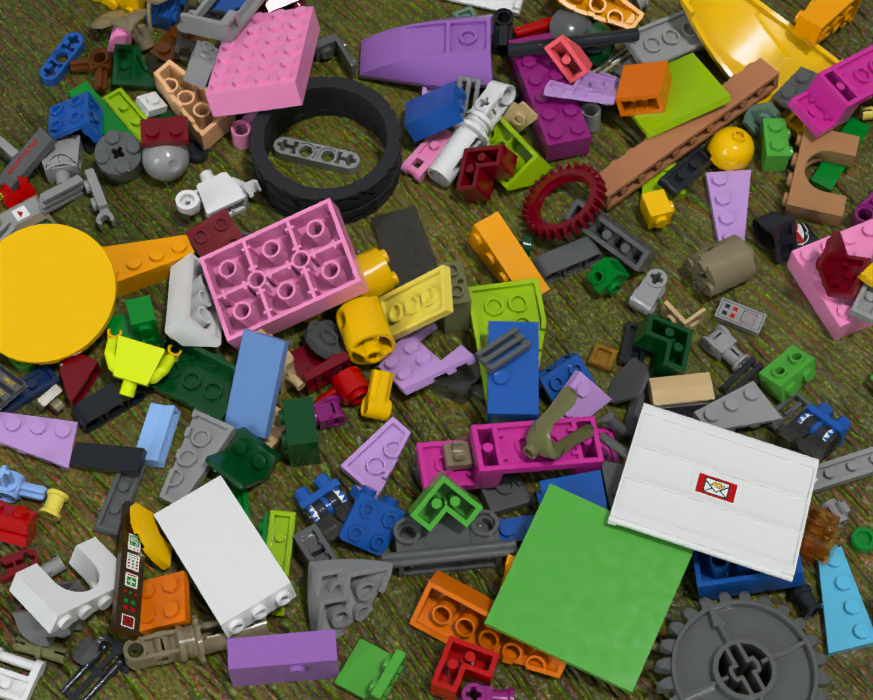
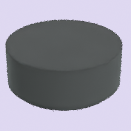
M85 638L75 648L73 660L80 665L90 663L98 652V644L91 638Z

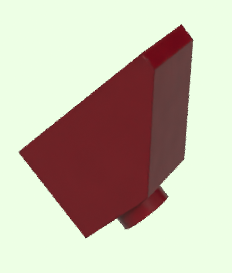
M81 353L63 359L60 364V372L71 409L78 402L85 399L101 374L98 361Z

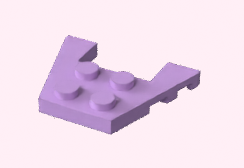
M589 70L573 86L549 80L545 86L544 95L595 102L603 105H615L620 78L603 71L597 74Z
M435 322L402 337L396 343L394 351L378 367L382 371L394 373L392 383L405 395H409L434 383V378L444 373L451 375L457 372V367L465 363L468 366L476 362L475 357L465 347L460 345L440 360L420 342L437 329Z

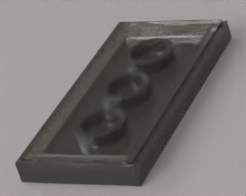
M415 206L371 217V224L381 250L384 249L389 257L387 264L399 279V284L395 285V289L437 268L436 258Z

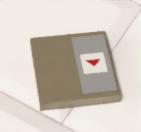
M37 195L0 213V226L8 220L17 230L32 226L45 218L53 224L56 223L49 213L44 215L39 210L40 199Z

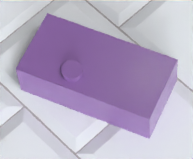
M335 629L227 638L228 670L233 687L337 678L339 675Z

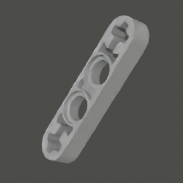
M280 137L275 140L273 145L274 154L280 160L346 175L356 174L360 169V158L351 151L289 137ZM309 150L312 154L308 157H303L300 155V152ZM324 155H332L334 159L330 162H325L322 160V157ZM349 161H353L350 166L346 165Z

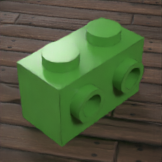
M763 118L758 134L762 171H785L788 161L792 160L793 148L789 146L788 142L791 136L790 127L786 126V118Z
M794 345L790 346L759 372L761 389L783 403L789 397L794 396L803 385L813 380L816 375L815 358Z

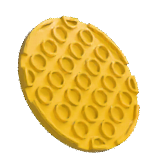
M38 224L20 229L0 241L1 354L21 363L53 364L73 355H78L101 336L115 310L114 305L116 295L118 294L117 278L108 255L92 237L67 225Z

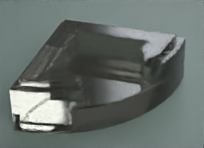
M147 54L144 61L149 70L155 72L163 64L157 61V56Z

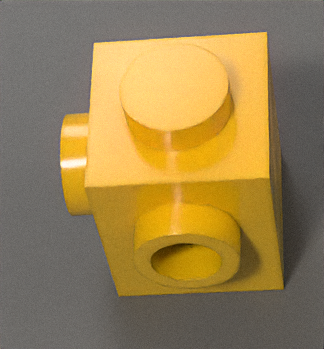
M664 189L641 194L639 208L647 228H663L670 224L675 210L673 202L668 200Z

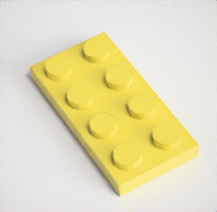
M441 265L379 297L395 341L454 312L449 266Z

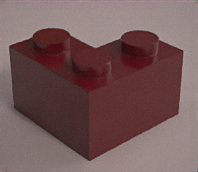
M504 144L465 148L456 191L470 202L489 201L494 179L514 178L518 156Z

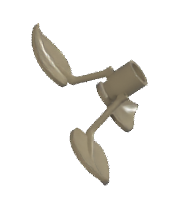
M145 0L147 10L135 9L128 13L124 10L109 11L90 24V29H101L113 25L130 32L131 37L134 38L139 50H147L155 45L151 32L154 31L151 8L153 5L161 4L167 0ZM147 14L148 26L146 27L145 24L137 25Z

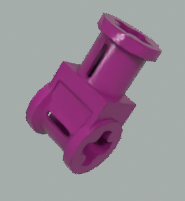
M328 396L319 402L313 403L316 426L319 425L320 430L336 428L347 422L348 418L342 412L339 396Z
M469 683L463 688L460 700H471L469 694H474L476 700H514L513 687H508V689H492V686Z

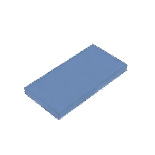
M250 329L243 330L225 423L234 426L236 430L245 427L255 436L263 439L270 437L290 341Z

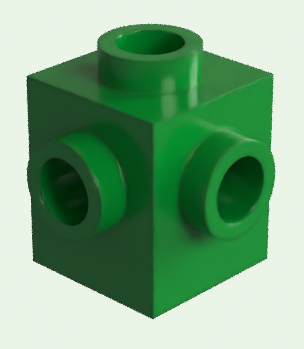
M604 257L592 266L591 271L586 277L591 283V288L596 293L613 295L621 289V285L630 275L617 258Z

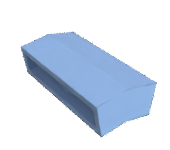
M150 403L137 443L138 448H144L147 451L143 466L164 468L181 412L175 405Z

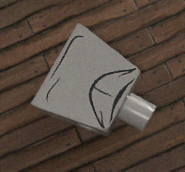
M80 135L66 136L55 140L57 143L42 160L48 182H56L59 185L76 175L81 177L84 149Z

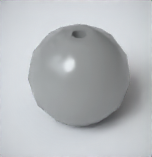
M186 145L143 148L142 164L152 178L164 182L174 181L187 170L189 152Z

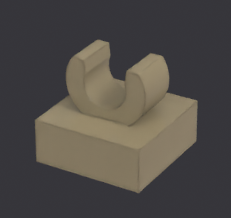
M55 384L37 399L36 406L41 412L49 407L55 415H58L65 407L63 402L58 399L61 397L62 390Z
M464 440L443 444L446 471L472 468L473 463L469 441L464 442Z

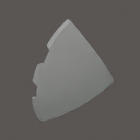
M333 559L309 562L307 596L311 631L335 629L337 639L344 635L343 629L354 621L361 623L373 610L372 602L378 593L385 592L391 577L393 564L391 562L366 559Z

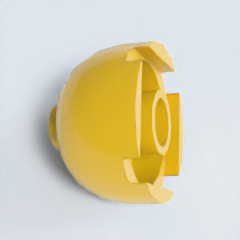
M728 126L720 129L713 135L707 146V153L709 151L711 154L710 160L712 163L724 171L744 170L752 160L755 151L754 142L750 134L739 127Z

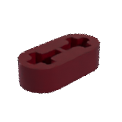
M28 548L1 557L0 568L5 566L7 574L1 575L0 573V584L13 582L16 572L29 567L25 564L27 557H30L32 560V565L37 563L41 566V559L37 552Z

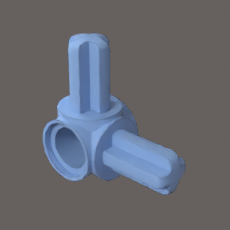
M3 465L0 468V500L15 503L17 500H21L22 497L43 501L46 498L47 488L45 486L27 483L22 474L10 470L7 465Z

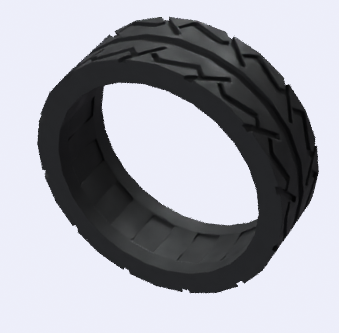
M321 76L308 79L303 105L258 111L250 131V149L254 179L258 181L261 187L263 198L274 210L288 217L330 198L339 208L345 225L357 222L361 218L364 219L378 211L389 200L398 185L402 166L400 123L394 110L390 109V104L381 94L369 86L365 87L360 82L349 78ZM317 116H338L357 121L369 128L380 139L385 148L384 154L376 167L363 178L341 187L321 189L303 186L289 180L271 164L268 155L275 140L289 127L305 119Z

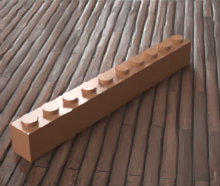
M762 58L749 63L741 72L732 75L727 82L722 84L730 94L731 102L648 139L646 137L643 142L636 147L630 148L618 160H613L608 167L599 172L608 190L605 192L607 199L603 200L604 208L607 211L778 88L779 72Z

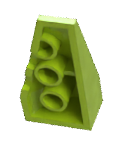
M501 116V119L495 124L493 131L487 135L490 143L489 146L504 144L518 158L514 178L498 180L508 191L535 185L534 181L537 180L539 182L542 179L541 175H546L552 167Z

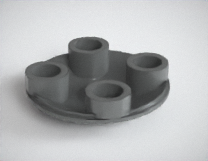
M563 8L553 15L549 24V31L553 38H557L562 34L565 36L581 35L592 25V22L588 16Z

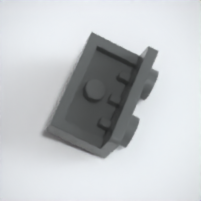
M801 66L771 97L778 111L781 113L785 109L792 111L787 105L790 99L805 92L818 73Z

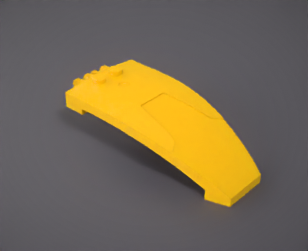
M679 0L701 43L727 79L734 74H738L749 63H753L759 58H762L779 72L778 88L756 104L770 101L774 104L771 97L801 66L819 73L841 62L819 44L814 45L794 33V25L760 0ZM785 109L781 113L782 118H786V126L790 127L791 136L797 139L798 132L803 133L805 124L794 112Z

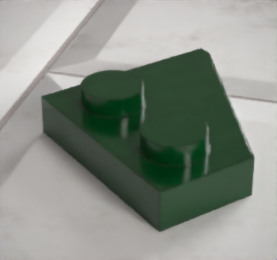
M115 44L112 88L121 87L122 89L156 91V83L149 73V68L143 60L138 46Z

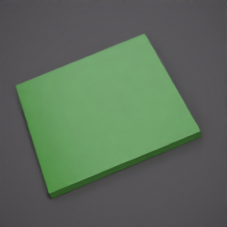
M550 483L484 625L632 694L694 550L621 525L609 524L607 522L610 510Z

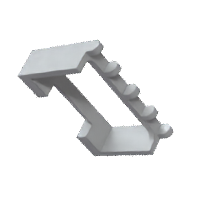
M198 0L201 5L197 10L191 9L188 13L182 12L180 14L182 22H179L177 29L180 32L231 43L265 0H246L238 12L229 10L221 21L203 17L216 0Z

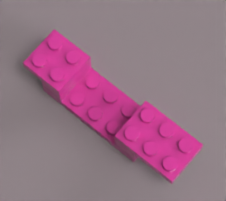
M873 45L819 72L805 92L791 98L787 105L816 137L847 122L859 104L873 97Z
M595 416L560 418L553 425L550 438L554 443L586 424L592 425L594 428L592 437L579 443L557 460L539 455L535 459H531L524 453L523 448L527 445L526 435L535 420L471 425L467 438L460 439L464 440V442L469 441L473 463L471 469L446 471L443 444L460 440L417 443L415 447L423 491L440 470L465 490L498 487L503 474L569 468L570 475L601 470L604 461L619 464L620 462L618 454L601 443L599 435L602 432L614 439L612 429H597Z

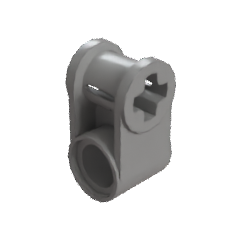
M660 269L650 270L639 287L633 292L628 306L645 315L653 313L666 290V273Z

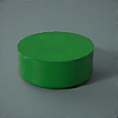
M867 527L856 528L849 539L852 549L861 554L871 552L873 550V531Z

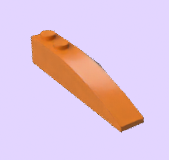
M439 570L436 571L421 596L409 622L410 625L447 644L449 636H453L500 653V659L503 663L511 665L516 663L526 666L528 670L560 678L566 663L484 625L494 600Z

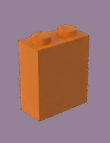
M668 60L623 66L615 98L620 117L665 112L672 82Z

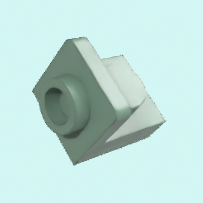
M771 101L755 104L747 109L743 125L752 136H758L763 118H782L783 116Z

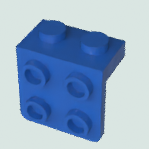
M354 484L350 494L355 499V502L339 531V537L341 540L377 556H382L381 553L386 552L394 536V525L404 517L406 512L398 505L399 501L396 498L387 494L383 498L376 494L377 490L364 484L361 488Z

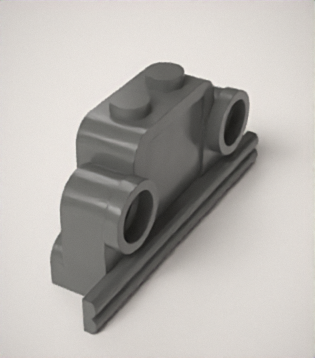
M482 509L468 527H465L446 512L431 532L411 517L401 518L396 522L393 530L396 552L381 554L382 561L391 562L393 568H398L399 577L435 574L437 570L446 573L501 567L502 557H507L508 554L515 556L518 550L516 539L500 541L498 531L499 519L497 515L491 510Z

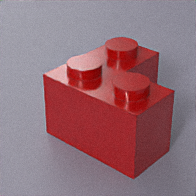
M449 636L431 681L430 694L446 700H457L465 679L482 686H491L499 665L500 653Z

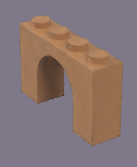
M806 125L803 133L798 132L795 146L799 147L798 153H793L791 166H795L794 172H789L786 183L787 186H790L789 193L784 192L781 204L786 206L784 215L791 214L796 218L839 227L847 196L816 189L807 180L805 170L817 162H830L852 167L857 153L859 136L830 130L816 137Z

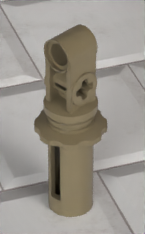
M192 615L191 624L188 626L175 625V629L163 630L141 636L135 641L129 639L123 647L124 658L127 666L134 670L154 665H164L180 659L182 662H187L189 658L198 657L201 664H206L205 654L208 655L209 653L227 650V636L216 619L205 622L200 621L198 623L197 615ZM266 617L253 622L245 627L242 632L234 634L229 638L269 635ZM134 650H141L143 652L137 658L129 655Z

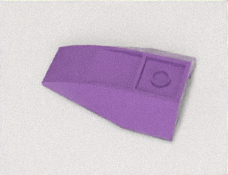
M489 14L448 17L405 25L369 36L361 40L360 78L439 88L453 81L457 84L458 76L461 75L480 78V88H486L488 83L493 80L491 42L492 34H494V16ZM463 81V89H466V81ZM471 83V89L475 88L476 83Z

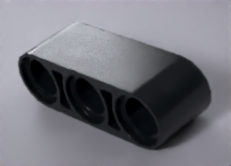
M116 379L78 402L73 407L72 413L86 432H92L142 402L147 394L142 386L137 385L134 398L119 394L123 380Z

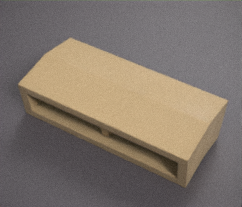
M709 372L648 379L647 388L650 402L655 407L665 409L710 404L715 400Z

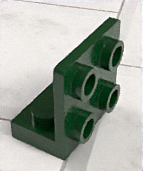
M242 427L237 430L228 449L207 456L205 462L211 466L214 472L228 479L232 486L244 490L269 480L281 455L248 429Z

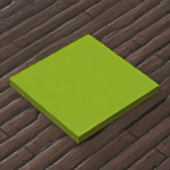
M693 52L669 63L672 82L665 112L631 116L648 139L731 102L730 94Z

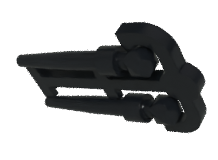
M108 636L97 638L95 642L98 644V652L90 663L82 665L61 691L70 700H80L78 697L99 676L100 679L82 699L90 700L111 677L113 678L119 672V668L127 675L131 668L125 665V659L122 657L124 656L123 642H115ZM108 643L112 647V652L96 667L93 664H96L102 658V654H106L109 651V646L106 644ZM116 656H119V657H117V659L114 661L115 664H114V665H110V666L105 670L106 673L104 674V673H103V670L116 658ZM90 668L93 671L74 693L70 692L68 689Z

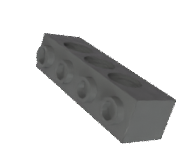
M577 198L564 218L568 220L574 217L583 209L588 200ZM600 210V215L592 216L595 219L594 223L587 222V229L579 228L637 272H646L659 253L602 210Z

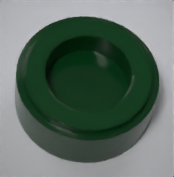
M523 234L521 246L529 257L533 237Z

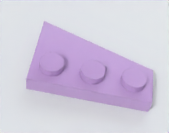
M575 370L562 389L570 386L575 390L578 397L575 405L561 418L592 416L612 399L581 371Z
M394 417L390 418L340 465L341 470L361 488L364 484L377 490L376 494L380 496L411 436V432Z

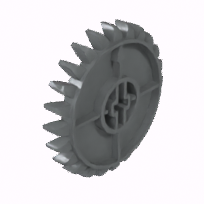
M741 591L738 600H732L727 592H720L716 604L709 598L703 597L697 603L700 612L695 611L693 608H684L680 613V618L686 625L680 622H671L666 630L669 635L677 640H662L657 649L658 652L670 655L671 657L658 660L654 667V672L670 674L669 677L661 680L656 688L657 694L674 692V696L670 700H828L825 693L817 688H828L831 679L825 672L818 671V668L825 667L828 660L825 654L820 652L814 653L813 649L819 643V639L815 634H804L803 629L807 622L802 617L792 621L788 617L790 607L782 604L775 609L770 606L771 600L768 596L762 595L758 602L751 601V596L746 591Z

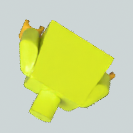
M109 328L107 330L104 356L108 370L113 373L115 378L123 380L119 394L134 398L137 385L149 387L150 384L159 382L169 373L174 363L179 360L182 350L180 349L179 353L174 354L171 352L172 345H169L167 351H165L163 348L123 337L122 330H119L118 335H111V329Z

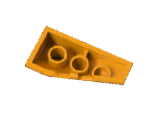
M556 0L568 10L622 29L635 28L645 15L627 0Z

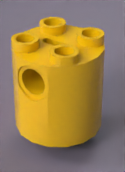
M372 247L366 252L357 255L370 290L357 296V298L366 296L379 297L384 293L394 290L395 285L399 284L396 273L391 271L387 264L389 257L384 249L379 251L377 248Z
M377 296L355 297L344 302L337 311L335 319L350 360L355 364L369 365L387 358L394 351L396 343L379 298Z

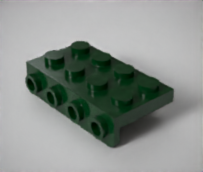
M164 331L162 334L163 341L158 347L167 351L168 346L172 345V353L177 354L180 349L182 353L169 373L156 384H150L148 388L192 410L196 409L224 422L237 363H232L226 360L223 355L217 352L211 353L201 346H182L177 341L171 339Z

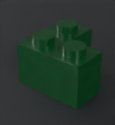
M649 313L637 324L633 345L654 353L650 375L665 377L683 375L686 372L693 330L652 313Z
M313 397L282 400L283 410H278L280 425H285L286 432L281 433L284 459L289 458L290 467L320 464Z

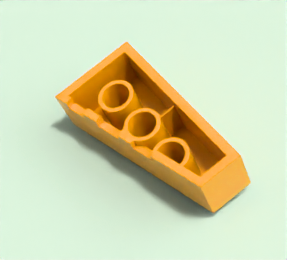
M187 235L102 247L111 260L117 278L118 294L116 298L169 279L170 267L189 253L195 255Z

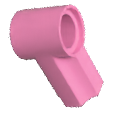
M258 111L246 113L241 120H237L232 124V142L237 149L245 150L250 147V131Z

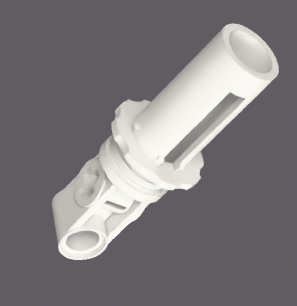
M495 80L490 81L472 108L465 113L464 121L453 126L454 134L427 169L428 175L436 183L444 187L450 186L460 172L465 148L489 146L490 143L487 135L493 131L495 124L501 119L503 113L515 99L516 90L513 85Z

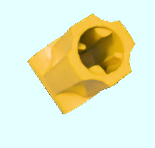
M372 369L368 392L361 403L360 412L362 417L382 421L389 419L392 409V402L389 398L394 373Z

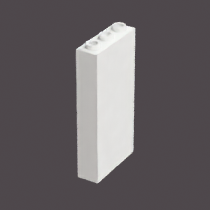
M221 475L153 514L227 638L242 632L248 625L265 618L268 613L288 604L291 599L297 596L290 580Z

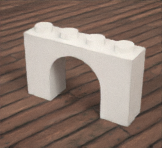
M96 537L76 545L69 564L89 584L91 590L75 592L64 589L56 584L37 563L16 572L9 591L49 634L59 629L64 630L79 619L85 620L92 613L98 610H105L113 603L117 558Z

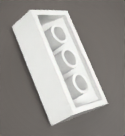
M189 253L170 267L165 333L182 346L218 347L221 345L222 325L200 260L193 253Z

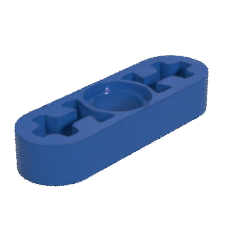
M71 32L67 34L42 66L40 77L44 85L49 87L58 85L70 70V61L78 59L85 49V43L80 33ZM61 56L68 57L66 62L61 63L57 61Z

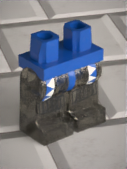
M825 402L817 407L810 404L806 407V410L800 412L787 425L781 424L776 428L775 445L819 459L820 464L837 447L844 444V437L850 430L851 421L845 416H840L836 420L831 418L833 410ZM786 440L790 442V446L785 443Z
M322 473L314 480V485L318 489L316 492L311 494L307 487L304 486L295 491L294 494L299 505V513L305 518L309 526L316 523L330 547L333 548L343 541L339 537V531L354 501L341 486L337 478L332 480L328 475Z

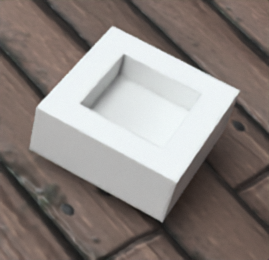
M155 91L137 96L135 104L147 118L166 112L168 107Z

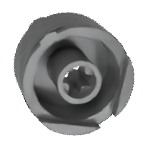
M110 130L98 141L95 147V160L98 169L107 181L114 184H124V182L135 180L141 174L144 167L142 164V150L138 140L131 134Z

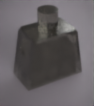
M477 362L469 366L465 363L457 367V372L451 375L444 373L434 378L435 382L429 385L430 390L460 405H464L472 396L481 403L485 401L480 367Z

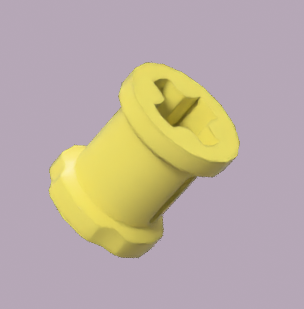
M50 488L46 492L48 497L44 506L39 509L38 514L49 521L57 522L61 518V509L64 503L68 502L69 496L60 490Z

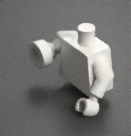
M205 170L199 175L202 182L197 184V189L179 192L175 201L178 211L182 214L191 216L203 209L205 217L208 219L226 208L232 217L249 209L247 195L252 198L254 192H261L262 190L257 180L244 182L238 178L230 177L226 172L214 176L211 170Z

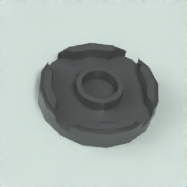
M319 318L310 321L304 331L305 341L316 354L328 359L333 354H340L344 351L347 353L338 324L327 319L318 321Z

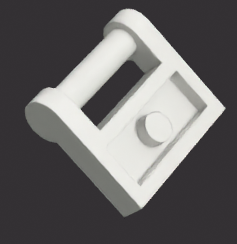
M0 647V662L30 671L29 676H25L0 667V698L4 700H30L39 678L44 673L46 662L39 659L33 661L5 652L4 648Z

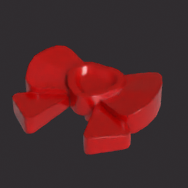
M17 176L20 189L16 188L14 191L6 183H3L0 193L3 194L2 200L7 208H11L36 195V191L28 182L27 177Z

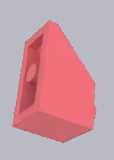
M563 34L544 47L570 84L588 73L592 66V62L581 47Z

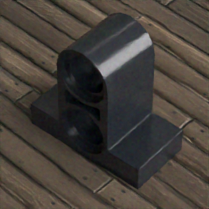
M773 211L753 219V230L757 237L772 250V260L777 265L788 261L791 251L797 249L796 218L791 214L782 217L778 212Z

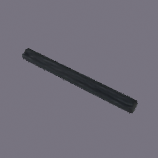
M638 28L566 37L581 48L635 42L639 40L640 33ZM556 38L509 43L507 45V52L509 57L547 53L544 47Z

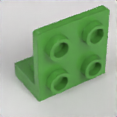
M360 639L337 676L335 685L362 700H386L407 664L406 653L396 649L394 655Z

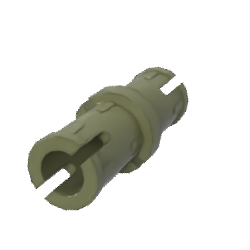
M22 635L16 637L15 640L18 643L14 642L13 651L32 655L35 656V659L39 660L47 659L58 662L62 665L66 664L67 659H65V656L69 657L70 653L69 648L52 644L50 647L36 645Z

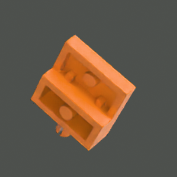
M180 571L143 581L139 629L141 634L146 636L158 631L172 630L175 625L190 624L189 574L187 572Z

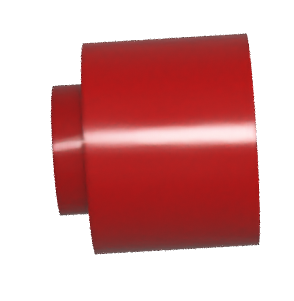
M357 366L348 367L333 378L331 382L333 387L317 397L316 401L319 402L328 396L339 395L345 405H358L362 403L364 396L367 395L369 383Z

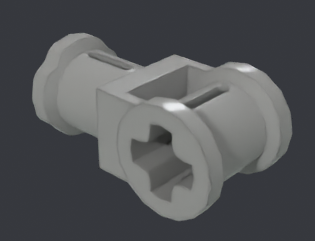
M721 324L715 326L711 334L700 339L702 348L709 355L714 356L718 361L724 358L732 366L734 372L741 368L750 358L748 354H743L736 347L737 340Z

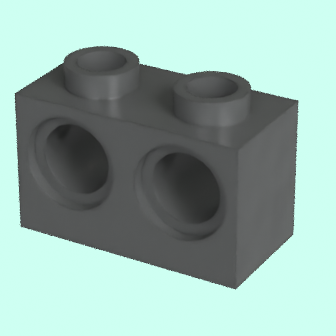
M316 523L293 535L294 548L307 568L309 562L338 559Z

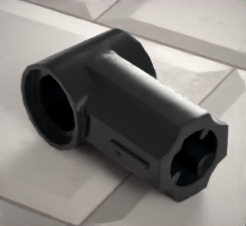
M500 8L494 13L493 52L500 56H506L508 40L513 39L514 16L512 11L507 8Z

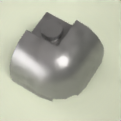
M79 579L55 582L64 589L84 592ZM21 603L18 604L12 613L22 636L39 646L50 647L56 636L59 638L67 637L72 634L73 630L83 629L86 623V619H79L64 630L59 629L49 634Z

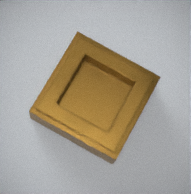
M596 342L587 366L610 374L619 350Z

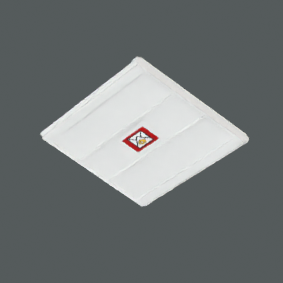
M643 403L607 523L615 526L616 524L792 582L819 459Z

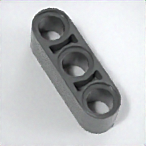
M586 236L546 252L535 258L532 263L546 284L549 285L591 268L596 262L603 259V254L591 237Z

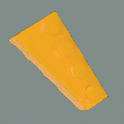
M812 0L804 11L800 10L794 19L796 24L793 32L816 45L826 39L830 33H835L838 27L843 28L847 24L846 21L852 22L862 0Z
M497 211L474 224L467 242L497 280L502 283L538 278L542 298L546 297L550 288L499 212Z

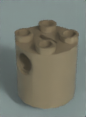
M735 234L705 247L685 259L686 267L694 278V289L697 293L703 292L709 297H713L754 277L756 273L754 250Z

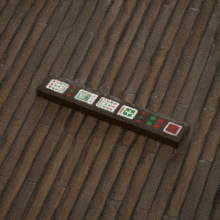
M126 500L122 505L110 633L135 641L139 637L145 553L142 550L144 548L138 534L134 535L131 526L130 506L134 503Z

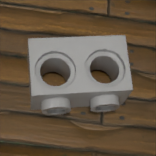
M197 40L183 81L204 89L214 67L219 49L215 48L210 42Z

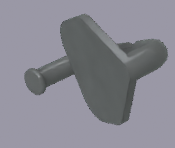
M635 357L612 379L607 394L612 399L610 401L612 404L631 400L625 423L619 422L613 412L606 414L602 419L603 424H606L627 441H632L643 403L647 402L649 395L647 388L648 379L650 378L649 370L645 364Z

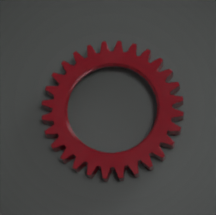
M574 162V167L572 168L569 163H566V168L563 170L558 165L557 173L549 169L550 177L542 174V183L537 180L534 181L537 186L536 189L529 187L531 196L525 195L527 202L522 203L524 208L522 209V215L527 227L536 237L540 236L542 240L548 237L550 241L557 237L561 241L565 234L569 239L571 238L572 231L578 235L580 234V227L587 229L588 221L595 222L592 216L601 214L598 208L605 207L603 200L607 199L605 192L608 190L602 176L592 166H587L585 163H582L580 166L579 163ZM569 182H581L590 188V196L586 205L574 217L560 223H547L543 221L541 217L542 204L555 188Z

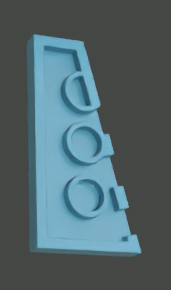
M842 546L817 552L815 558L818 585L821 592L820 603L824 606L823 630L826 637V657L873 646V627Z

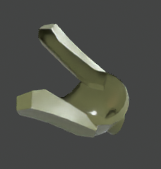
M568 386L562 389L549 408L539 419H535L526 435L527 445L523 448L524 453L529 458L535 459L539 455L557 460L570 449L593 436V426L586 424L556 443L550 438L553 425L575 405L578 396L572 387Z

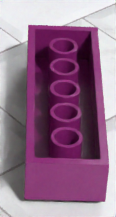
M551 33L508 40V44L553 37ZM507 52L506 59L518 91L521 93V99L538 115V118L531 123L543 158L548 162L588 154L592 136L578 101L544 95L545 86L549 80L571 85L549 54L539 53L509 57Z

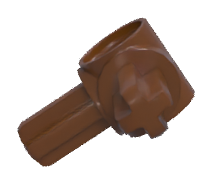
M97 48L89 54L88 58L70 61L71 72L91 71L95 75L94 89L96 91L104 93L108 89V77L113 74V60L106 49Z

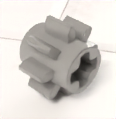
M833 498L819 507L821 512L817 518L824 528L828 526L833 530H837L849 522L847 516H849L848 513L851 510L845 501L837 502Z

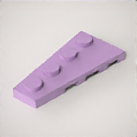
M751 170L706 172L705 183L717 242L734 234L745 241Z
M0 412V445L3 447L8 446L19 453L39 458L40 461L60 466L61 469L69 471L79 425L75 421Z

